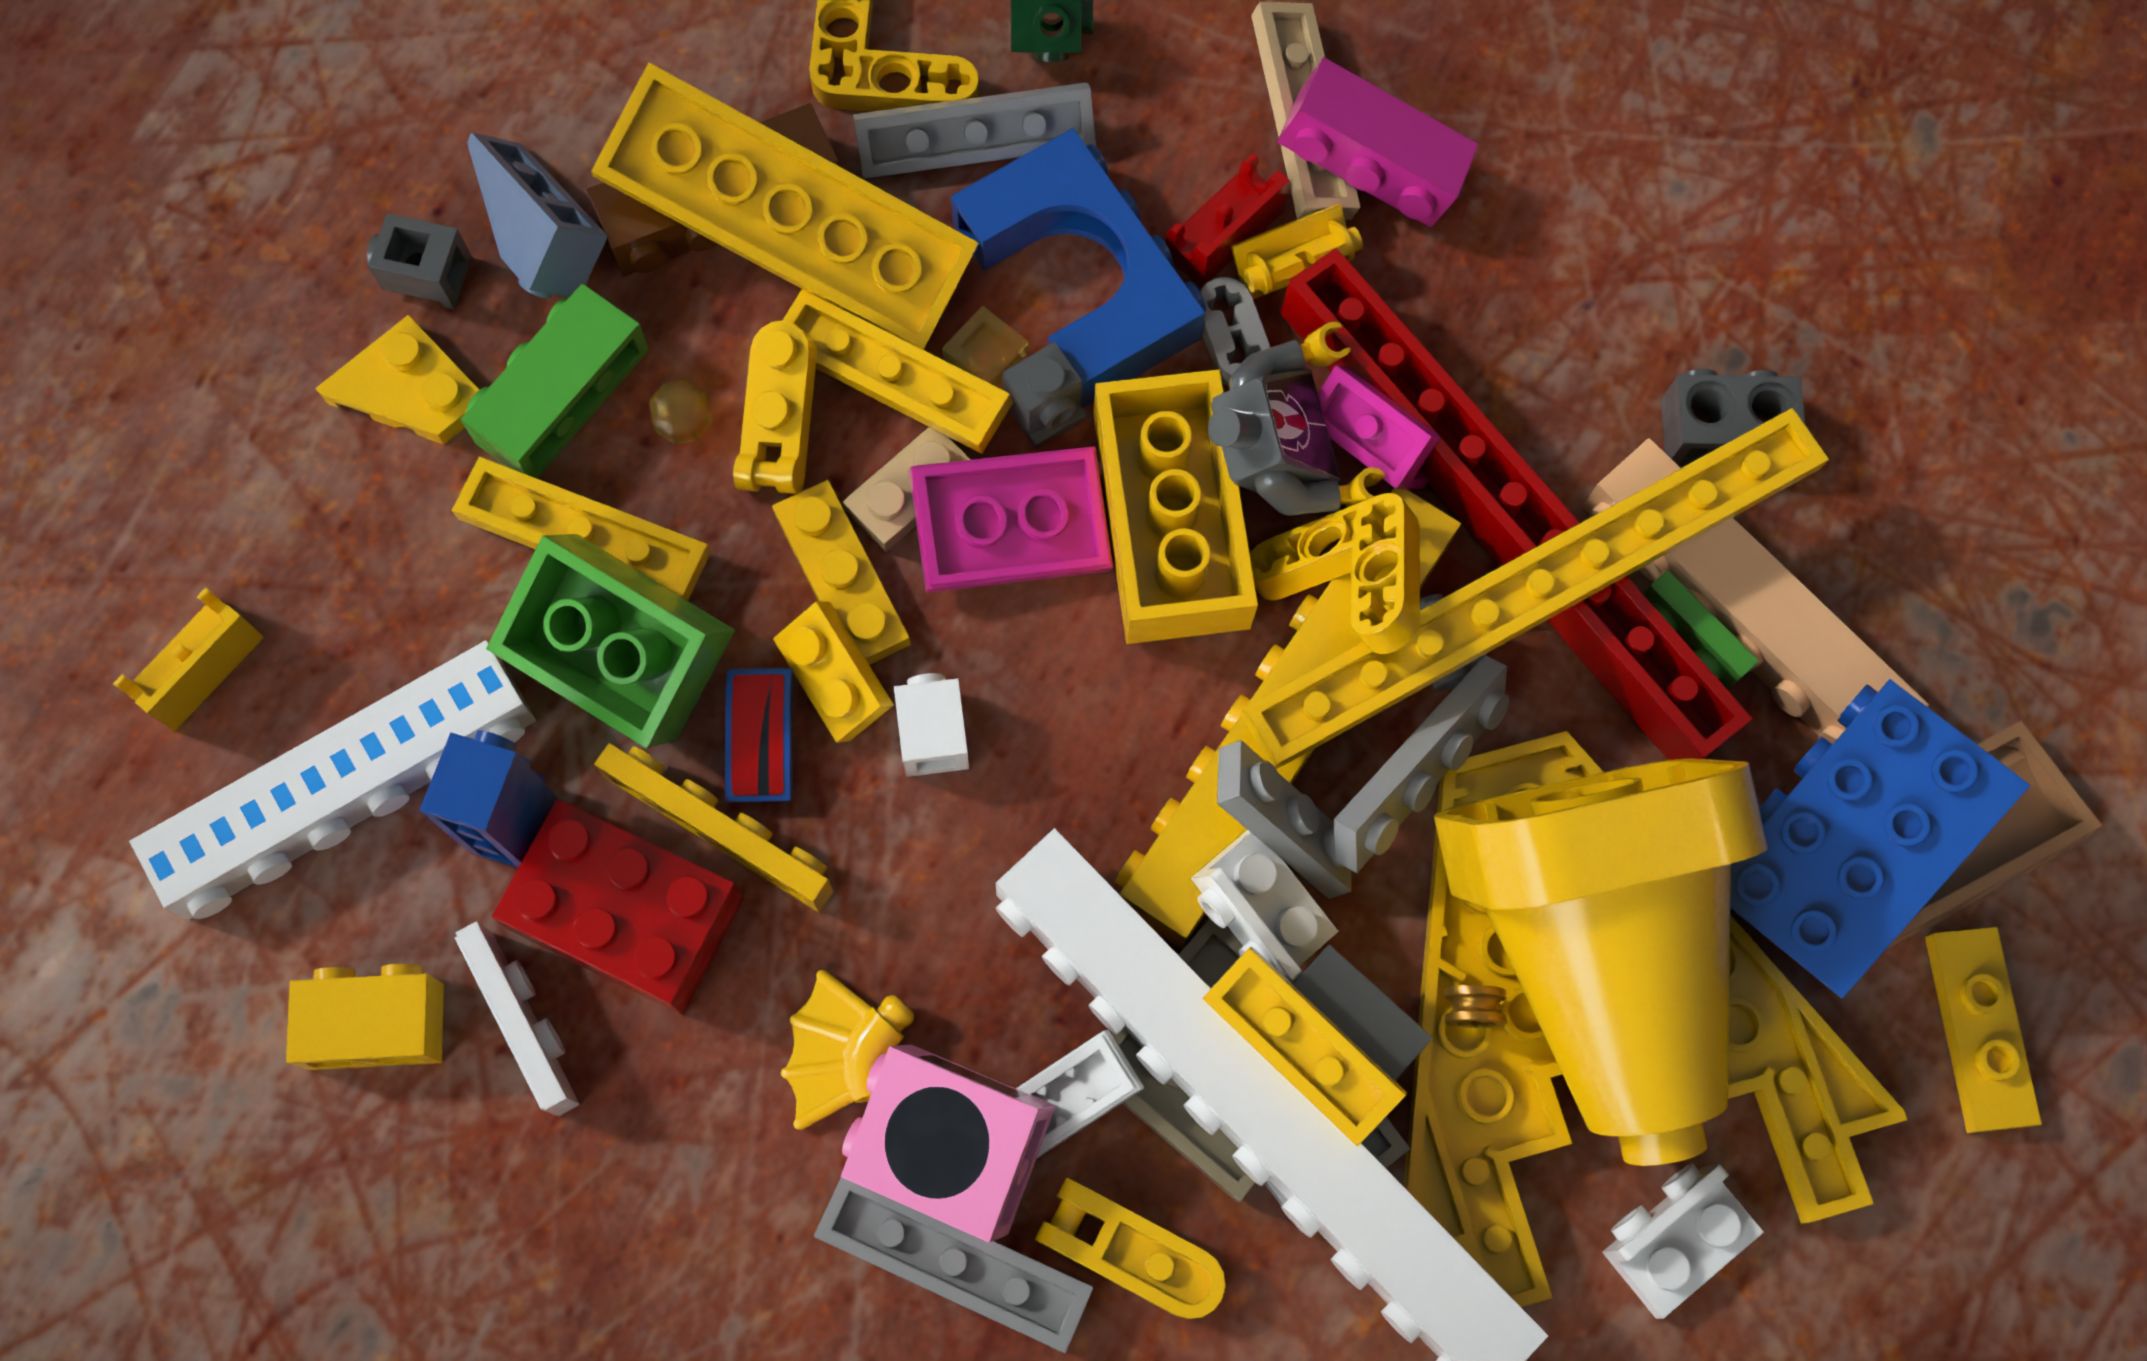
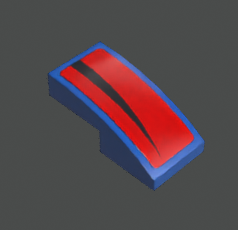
M793 668L727 669L725 706L726 802L792 800Z

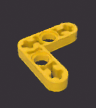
M817 0L809 71L813 94L817 101L825 107L838 110L874 112L979 97L978 72L974 65L965 58L952 55L868 50L874 0ZM838 18L852 19L858 24L857 31L845 38L832 36L828 33L827 28L832 21ZM834 57L843 58L845 77H842L840 80V85L836 86L829 85V80H832L834 76ZM893 72L903 73L911 80L906 90L899 93L886 92L879 86V82L885 75ZM920 76L928 77V93H922ZM949 80H959L960 86L957 89V94L946 93L945 88H947Z
M1385 493L1299 526L1265 540L1249 553L1255 590L1264 599L1271 601L1288 597L1351 573V625L1374 653H1393L1410 642L1418 631L1420 623L1419 522L1405 501L1397 494ZM1385 534L1388 539H1382L1381 536ZM1340 539L1334 548L1319 556L1322 550L1330 543ZM1398 562L1394 570L1386 577L1374 581L1377 574L1385 567ZM1383 605H1388L1391 610L1387 612Z

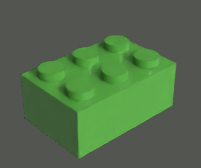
M578 534L543 535L486 649L647 749L678 740L735 629Z

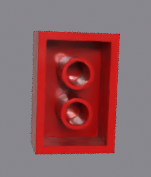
M557 798L491 917L509 931L683 1015L742 904L744 896L734 882Z

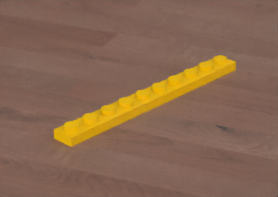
M1791 408L1420 610L1418 631L1413 639L1403 648L1393 653L1378 654L1374 653L1362 642L1244 706L1240 715L1268 761L1278 769L1820 470L1829 458L1795 410Z

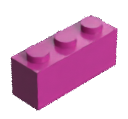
M1325 57L1321 59L1301 88L1277 143L1295 152L1302 159L1317 164L1348 181L1354 188L1375 196L1400 210L1405 216L1418 220L1429 227H1432L1458 198L1479 145Z

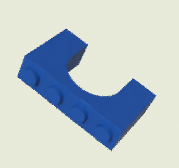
M1074 128L951 196L953 226L958 232L979 243L973 255L983 270L988 269L1042 238L1060 234H1072L1089 238L1105 247L1119 263L1124 281L1116 294L1099 308L1048 336V345L1055 341L1082 379V408L1094 402L1095 383L1134 379L1201 340L1205 311L1207 309L1200 291L1191 281L1185 283L1182 281L1172 267L1173 258L1165 242L1158 235L1150 236L1140 222V212L1132 196L1125 189L1117 190L1108 177V168L1099 150L1093 144L1086 146Z

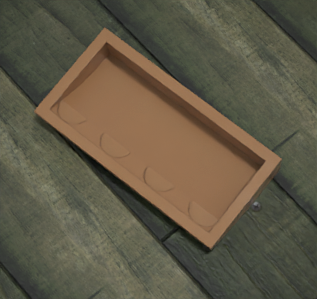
M2022 720L1977 745L2031 786L1885 951L2076 848L2102 827V824Z

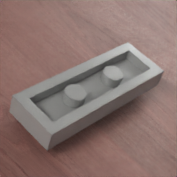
M1242 740L1219 748L1217 804L1328 899L1351 892V870L1335 861L1334 822L1315 806L1309 796L1300 793L1282 777L1272 763L1263 760Z

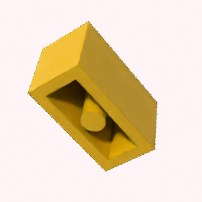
M417 964L384 965L381 967V976L356 977V970L352 968H319L314 970L313 979L291 980L289 982L286 1063L306 1070L442 1063L444 983L427 973L423 974V966Z

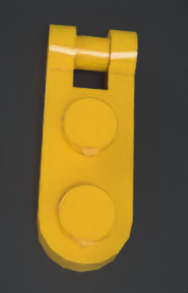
M783 320L771 322L762 327L753 338L749 357L740 454L735 460L733 469L734 484L738 491L757 492L761 489V486L776 487L779 493L798 494L802 491L804 485L817 356L816 346L811 336L791 322ZM767 446L782 447L781 456L777 462L765 461Z
M1065 1178L1057 1194V1197L1062 1201L1051 1223L1043 1221L1034 1239L1035 1241L1175 1316L1185 1319L1202 1318L1215 1310L1223 1298L1225 1278L1221 1266L1213 1256L1069 1178ZM1086 1213L1104 1222L1093 1246L1074 1237Z

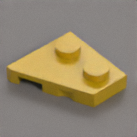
M409 315L315 388L328 405L337 408L340 405L359 410L369 414L374 421L394 428H410L414 430L417 436L443 445L465 428L460 419L466 414L471 398L479 391L477 386Z

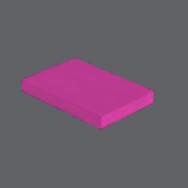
M1095 446L910 467L909 474L926 593L1110 572L1113 569Z

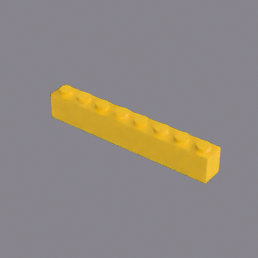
M1394 488L1391 493L1399 495L1405 501L1419 522L1421 589L1448 549L1461 523L1409 490ZM1385 534L1381 536L1382 539H1388ZM1398 562L1385 567L1377 574L1374 581L1386 577L1394 570ZM1351 573L1330 580L1329 585L1319 599L1310 594L1307 595L1289 624L1297 632L1287 647L1283 649L1279 645L1274 644L1259 666L1255 676L1263 680L1254 696L1251 700L1242 694L1237 698L1221 723V727L1229 732L1218 749L1215 751L1206 745L1188 771L1186 778L1194 784L1181 803L1172 797L1167 801L1150 829L1159 836L1145 856L1135 850L1115 879L1114 883L1123 888L1119 895L1156 933L1180 949L1184 947L1206 914L1197 899L1202 893L1190 878L1247 831L1243 825L1217 804L1219 748L1242 740L1263 760L1268 761L1240 715L1242 708L1364 642L1354 631L1350 621ZM1383 605L1387 612L1391 610L1388 605ZM1314 749L1276 770L1292 784Z

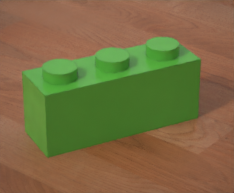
M582 283L570 297L560 299L553 306L547 317V323L530 342L527 341L520 344L512 352L507 362V368L490 387L480 389L471 398L466 414L460 419L475 444L506 467L538 479L649 351L640 324Z

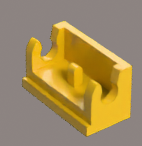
M206 587L197 596L205 606L133 681L122 674L113 683L118 689L135 700V703L146 713L174 732L264 638L241 615L222 602Z

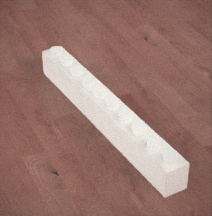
M1055 828L996 882V895L1002 901L996 907V910L1004 921L1021 937H1024L1031 931L1048 949L1042 955V958L1049 968L1068 986L1077 979L1095 998L1088 1005L1095 1016L1115 1035L1124 1028L1142 1047L1136 1054V1057L1148 1072L1163 1085L1172 1078L1190 1097L1184 1104V1107L1193 1119L1211 1135L1220 1128L1239 1148L1232 1157L1240 1168L1259 1186H1262L1269 1180L1288 1199L1281 1206L1287 1217L1308 1237L1311 1238L1318 1231L1334 1247L1337 1253L1331 1258V1261L1349 1282L1359 1290H1362L1368 1283L1387 1303L1381 1314L1403 1338L1412 1343L1419 1336L1438 1356L1436 1361H1526L1544 1342L1548 1335L1397 1179L1362 1144L1357 1147L1202 999L1211 988Z

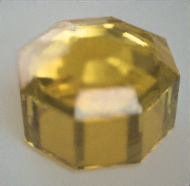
M688 380L663 383L649 401L652 423L656 432L673 444L698 441L712 424L710 405L706 392Z

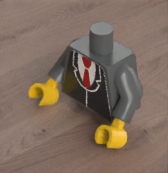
M1329 322L1309 334L1303 344L1299 345L1296 340H1292L1249 355L1230 377V390L1214 397L1211 403L1213 415L1209 420L1208 434L1216 446L1222 447L1230 479L1237 486L1257 492L1274 509L1284 515L1339 511L1341 504L1350 507L1375 497L1369 494L1365 487L1375 485L1385 477V473L1382 470L1370 467L1360 472L1347 485H1338L1341 482L1314 377L1312 370L1305 369V363L1308 361L1312 365L1321 368L1327 367L1348 355L1351 350L1350 347L1340 352H1335L1329 349L1325 343V336L1343 327L1338 322Z

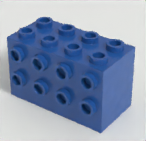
M1891 679L1885 683L1879 692L1866 684L1837 720L1846 730L1833 744L1821 736L1795 766L1793 772L1802 778L1800 783L1788 796L1776 788L1759 807L1768 849L1757 856L1731 863L1730 908L1841 998L1850 991L2031 786Z

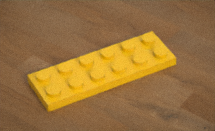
M649 62L591 170L594 178L799 288L923 350L979 244L975 240Z

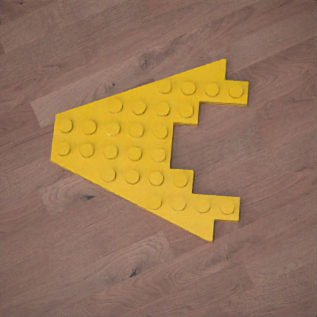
M1568 731L1468 757L1458 770L1450 769L1440 780L1437 813L1459 805L1602 773L1603 771ZM1435 828L1418 1025L1433 1038L1417 1055L1414 1062L1407 1145L1410 1147V1150L1406 1152L1403 1187L1520 1307H1524L1553 1297L1509 1162L1572 1144L1551 1078L1562 1076L1563 1074L1485 907L1451 896L1437 829ZM1730 915L1728 1099L1754 1092L1801 1224L1874 1204L1849 1137L1906 1121L1908 1119L1905 1111ZM1462 985H1484L1504 988L1506 990V999L1500 1002L1499 1010L1507 1016V1024L1492 1028H1466L1445 1024V1014L1450 1013L1452 1010V1002L1445 998V989Z

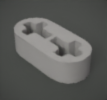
M1221 277L1207 282L1200 292L1207 309L1205 311L1202 336L1214 370L1220 369L1222 384L1229 388L1230 377L1241 365L1240 363L1231 364L1235 352L1234 343L1239 342L1243 355L1246 358L1253 353L1270 348L1253 298L1247 287L1236 279ZM1223 299L1227 306H1235L1232 318L1233 326L1228 327L1221 310L1213 311L1215 300Z

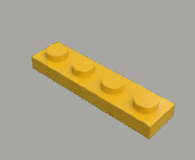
M804 289L801 290L783 318V321L794 323L811 336L816 346L817 370L983 454L1013 404L1010 393Z
M480 456L451 510L458 520L535 550L543 535L578 534L687 601L711 553L708 544Z
M608 743L594 763L595 767L608 782L819 914L834 891L829 880L823 876L827 867L821 861L798 847H794L790 854L785 853L768 842L773 835L770 830L743 813H740L734 821L714 808L719 800L693 781L686 779L681 787L661 775L665 766L640 748L632 746L626 754Z

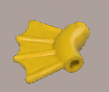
M819 970L817 972V980L810 999L796 1014L790 1017L794 1035V1048L787 1066L781 1071V1076L789 1081L796 1097V1119L793 1123L795 1129H805L852 1102H869L872 1093L867 1091L866 1085L873 1064L882 1053L887 1054L889 1046H897L904 1038V1035L901 1033L902 1030L914 1020L913 1011L906 1007L897 996H887L882 1001L880 1007L875 1009L828 971Z

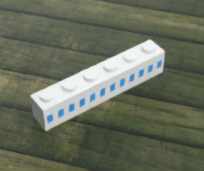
M485 640L130 840L129 842L163 908L187 920L192 918L203 919L225 909L232 902V895L253 883L260 885L278 879L291 869V861L312 849L317 851L325 850L339 844L350 835L351 827L372 815L375 817L385 816L400 809L409 801L410 797L408 794L431 782L450 732L474 739L477 730H482L505 737L514 743L518 741L525 733L524 728L537 720L502 659L486 649L489 643Z

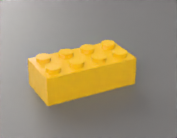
M1220 369L1095 383L1093 415L1126 644L1251 629L1258 603L1239 486L1235 485L1230 479L1222 447L1216 446L1208 434L1209 420L1213 415L1212 400L1223 393Z

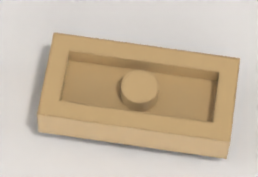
M928 427L843 501L844 511L887 552L917 526L909 474L910 467L971 459L948 436Z

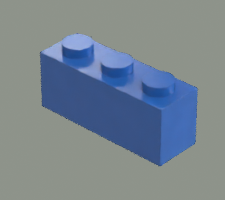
M477 730L474 739L450 732L419 811L472 855L518 868L557 797L546 786V777L530 768L532 761L514 752L517 745L513 741L482 730Z

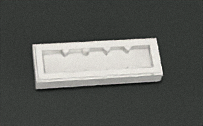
M477 921L455 932L457 935L455 940L540 1109L550 1114L561 1116L579 1106L580 1103L557 1060L559 1056L565 1054L564 1046L547 1018L539 1022L537 1021L527 1001L535 996L536 993L521 964L517 960L508 964L493 932Z
M1109 1030L1102 1031L1016 1088L1056 1105L1037 1158L1145 1087Z

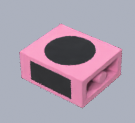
M914 1045L889 1046L887 1054L882 1053L876 1059L869 1073L866 1088L872 1094L863 1118L859 1117L853 1122L845 1137L842 1154L848 1158L841 1177L988 1243L1008 1235L1056 1105Z

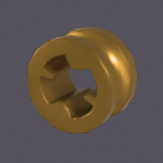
M1462 985L1445 989V998L1452 1002L1451 1012L1445 1014V1024L1466 1028H1492L1507 1024V1016L1499 1010L1500 1002L1506 999V990L1504 988L1484 985Z

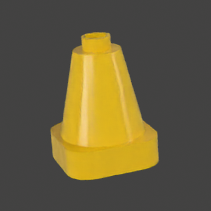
M1695 758L1652 762L1483 799L1436 813L1434 820L1451 896L1485 907L1588 1130L1599 1135L1618 1136L1623 1160L1632 1165L1651 1166L1669 1164L1690 1159L1703 1153L1708 1147L1703 1122L1720 1115L1728 1107L1731 863L1757 856L1768 849L1749 763Z

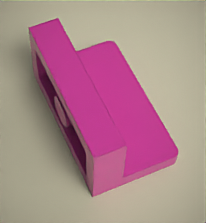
M1335 365L1318 392L1329 437L1368 468L1374 467L1382 470L1385 473L1383 479L1394 488L1423 489L1430 480V476L1420 468L1441 436L1349 367Z

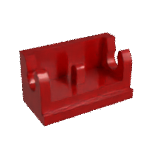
M1256 154L1249 155L1240 164L1239 172L1183 224L1176 223L1166 233L1164 242L1172 255L1173 263L1202 288L1234 259L1231 245L1261 234L1283 213L1290 180L1279 170L1267 181L1264 180L1257 170L1259 158Z

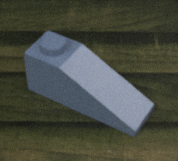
M471 132L467 145L500 258L519 278V285L527 292L541 298H551L553 294L570 297L582 283L586 285L608 235L522 143Z

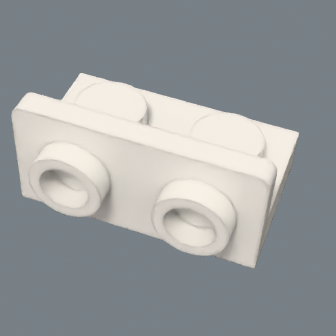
M1248 830L1190 878L1202 893L1197 899L1203 911L1219 927L1225 928L1228 926L1243 945L1239 949L1240 957L1252 946L1291 983L1297 980L1303 973L1299 966L1339 932L1283 859Z
M1693 1163L1685 1166L1663 1184L1661 1189L1667 1197L1648 1212L1643 1205L1639 1206L1622 1218L1611 1229L1617 1240L1602 1251V1253L1656 1319H1664L1764 1233L1722 1182L1729 1174L1720 1164L1703 1167L1699 1170Z

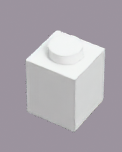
M928 673L909 678L907 685L894 686L902 761L906 777L969 769L958 678L945 680V676L942 674Z

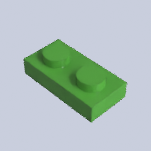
M1669 570L1656 579L1643 593L1727 690L1759 662Z

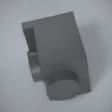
M387 213L380 234H375L371 238L367 250L368 268L381 289L438 301L444 308L455 310L472 260V255L459 230L454 227Z
M1055 341L1002 372L1003 390L1010 393L1013 401L1009 412L1036 450L1087 420V414L1081 407L1082 379Z

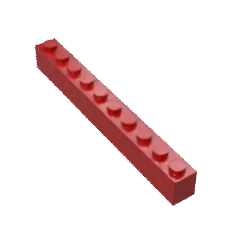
M1337 248L1289 280L1281 315L1303 341L1309 334L1329 322H1338L1343 326L1334 333L1325 336V343L1329 349L1335 352H1340L1348 347L1351 350L1348 355L1327 366L1329 371L1332 372L1335 365L1349 367L1441 436L1420 469L1430 476L1428 485L1500 567L1580 524ZM1627 576L1547 620L1667 760L1685 758L1705 759L1753 720L1748 712Z

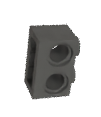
M1696 369L1682 375H1677L1661 399L1665 453L1679 467H1684L1763 424L1764 422L1756 417L1753 410L1765 413L1771 420L1793 408L1805 424L1801 377L1778 376L1776 372L1771 370L1752 371L1743 376L1718 375L1717 372L1710 369ZM1691 409L1703 411L1710 417L1712 423L1699 420Z

